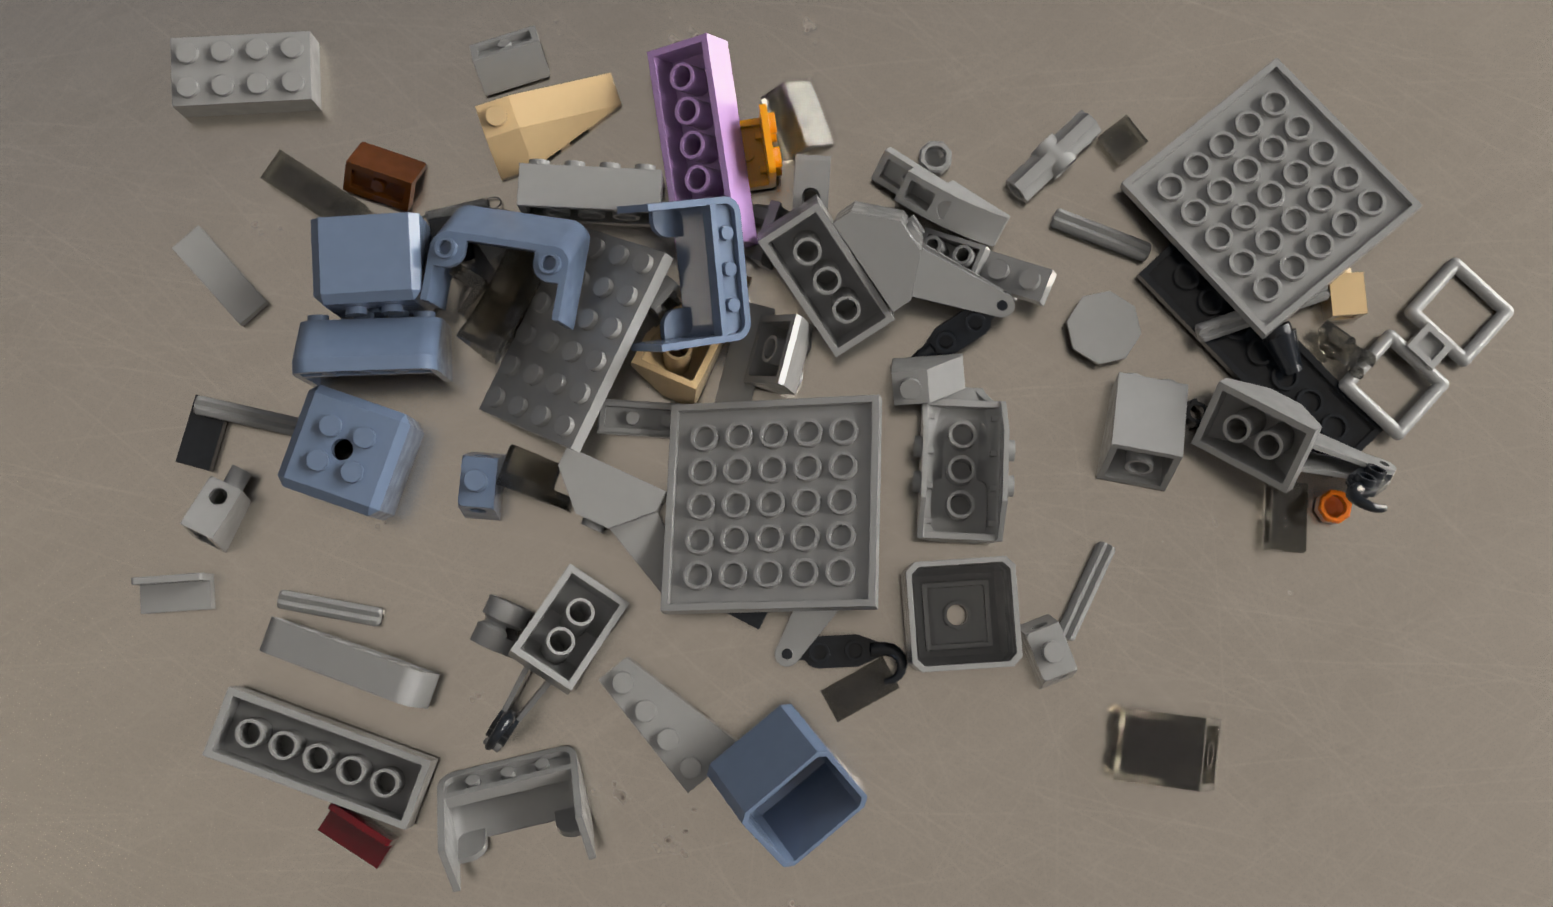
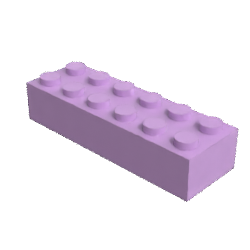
M704 33L648 51L647 56L669 201L722 196L731 197L740 208L744 248L758 245L728 42L711 34Z

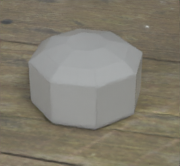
M929 141L919 150L918 164L936 176H941L951 166L952 151L943 141Z

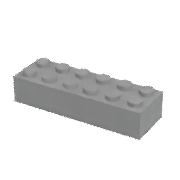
M243 686L228 687L202 754L208 758L403 830H407L414 825L439 759Z

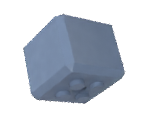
M400 212L317 217L310 220L313 296L341 319L410 317L416 311H433L435 309L434 306L420 300L432 235L430 226L419 213Z
M318 385L308 391L279 469L278 477L285 488L384 521L395 515L424 432L418 421L404 413L323 385ZM342 440H349L353 446L352 455L346 460H339L334 452L335 446Z
M781 704L714 759L710 763L707 776L740 822L783 867L795 866L864 808L868 797L792 704Z

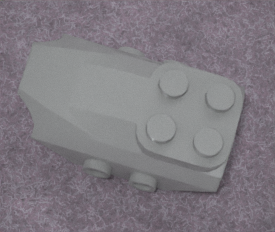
M965 387L961 391L931 403L921 404L920 436H914L913 457H920L919 471H913L912 492L918 493L917 538L936 542L970 544L1002 542L1008 497H1013L1014 476L1008 475L1009 461L1014 462L1015 440H1009L1010 429L1006 401L992 400L983 388Z

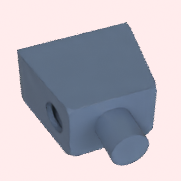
M469 452L463 455L458 507L465 518L500 521L506 454Z

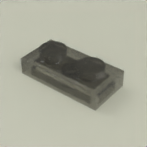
M880 657L820 691L837 722L900 687L897 682L890 685L884 684V679L891 677L892 673L884 658Z

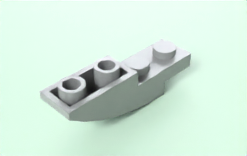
M892 147L885 149L871 177L872 180L896 194L894 200L911 211L950 231L992 247L996 245L1011 217L956 181L952 180L947 183Z
M925 227V233L922 234L923 243L1010 292L1015 301L1018 298L1044 307L1057 276L1054 270L991 251L986 245Z

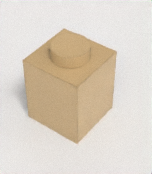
M1349 268L1328 285L1330 297L1328 300L1321 302L1323 322L1358 319L1368 314L1364 272L1351 273V268Z

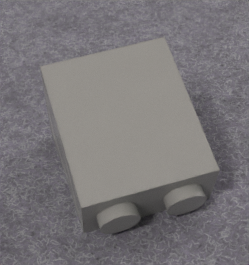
M1118 373L1111 389L1096 478L1162 491L1166 490L1183 458L1188 398L1187 384L1177 383L1171 379L1161 380L1145 377L1138 373Z

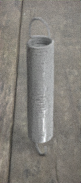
M496 196L487 199L481 198L425 211V215L422 217L426 216L427 222L430 225L429 219L451 216L462 206L472 205L490 208L488 199L498 198L500 204L495 207L498 208L502 201Z

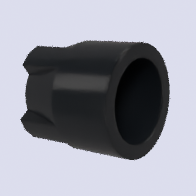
M1197 398L1187 402L1185 424L1187 429H1197L1208 407L1203 402L1197 400ZM1192 407L1200 409L1202 413L1200 419H1194L1191 416L1190 410Z

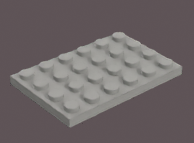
M589 228L586 229L590 235V245L574 330L566 329L551 320L558 285L541 281L479 410L578 453H580L674 259L665 252Z

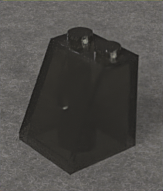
M1121 707V712L1116 715L1114 721V734L1118 736L1117 750L1112 751L1110 758V769L1114 771V779L1198 792L1215 790L1222 719Z

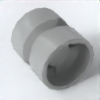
M490 594L482 611L486 616L485 620L477 622L470 640L494 652L510 657L508 653L519 638L517 635L518 631L526 628L533 612L504 598Z

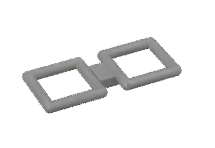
M1451 258L1406 307L1404 311L1405 316L1419 328L1415 335L1406 342L1394 330H1386L1339 381V389L1394 440L1403 439L1448 389L1449 381L1435 369L1441 360L1448 355L1459 366H1468L1514 314L1513 307L1459 258ZM1454 275L1459 277L1496 311L1495 315L1464 349L1457 345L1422 312ZM1389 347L1394 349L1431 384L1398 423L1356 385Z

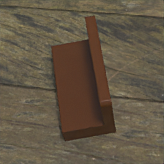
M361 142L346 160L343 190L408 212L413 205L416 182L425 171L426 163L366 142Z

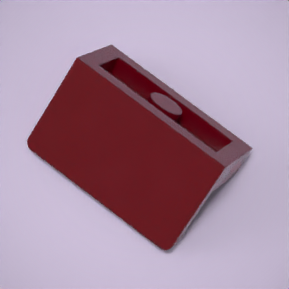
M330 803L328 806L330 812L318 828V831L378 869L399 836L366 815Z

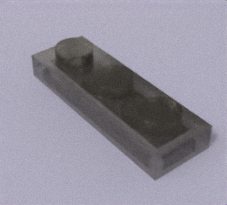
M282 150L278 151L260 177L263 181L318 217L364 215L369 209L365 204Z

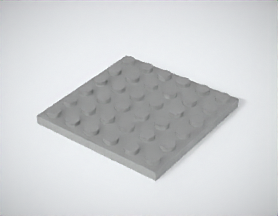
M1275 58L1136 170L1120 186L1121 190L1262 339L1266 338L1422 207V204L1278 58Z
M878 394L671 405L660 611L663 614L878 610L882 434L881 396Z

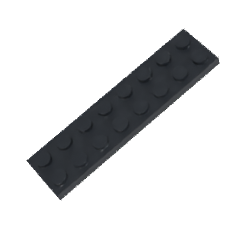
M1172 243L1136 276L1197 340L1198 338L1195 333L1196 324L1235 311ZM1251 327L1208 342H1200L1236 380L1271 388L1302 404L1321 424V434L1362 451L1383 431L1375 421L1339 389V381L1299 340L1301 363L1304 369L1288 376H1283L1281 369L1262 342L1264 339ZM1314 449L1311 450L1312 452L1328 455Z

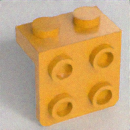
M766 103L759 104V118L740 120L750 191L776 187V177L782 176L780 147H773L772 145L773 142H777L774 112H767Z

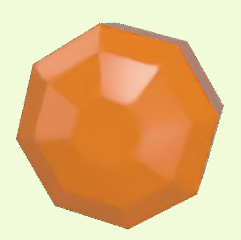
M1330 489L1316 497L1314 511L1321 522L1339 524L1350 517L1352 503L1347 499L1345 492Z

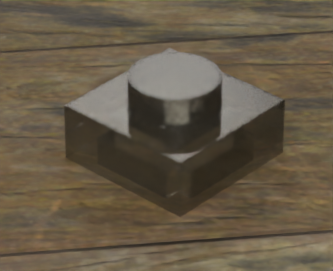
M1127 115L1098 137L1100 143L1118 165L1122 164L1148 143V140Z

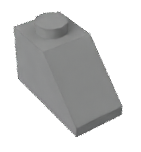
M963 353L892 359L891 374L894 406L931 403L965 389Z

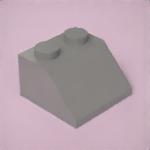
M797 314L761 315L743 382L777 394L796 395L797 388L803 379L802 369L804 361L812 345L811 335L813 326Z

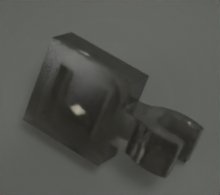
M1329 320L1318 329V347L1320 351L1331 360L1336 359L1345 366L1348 364V371L1354 378L1362 379L1364 376V369L1359 367L1357 363L1366 362L1372 367L1376 364V356L1371 351L1357 346L1354 337Z

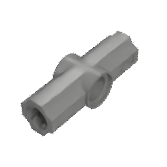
M1081 110L1055 135L1053 133L1049 135L1031 153L1032 157L1006 180L1005 183L1010 188V191L1018 199L1027 203L1052 178L1054 180L1057 179L1077 159L1076 156L1101 133L1102 130L1098 126L1097 121L1090 114Z

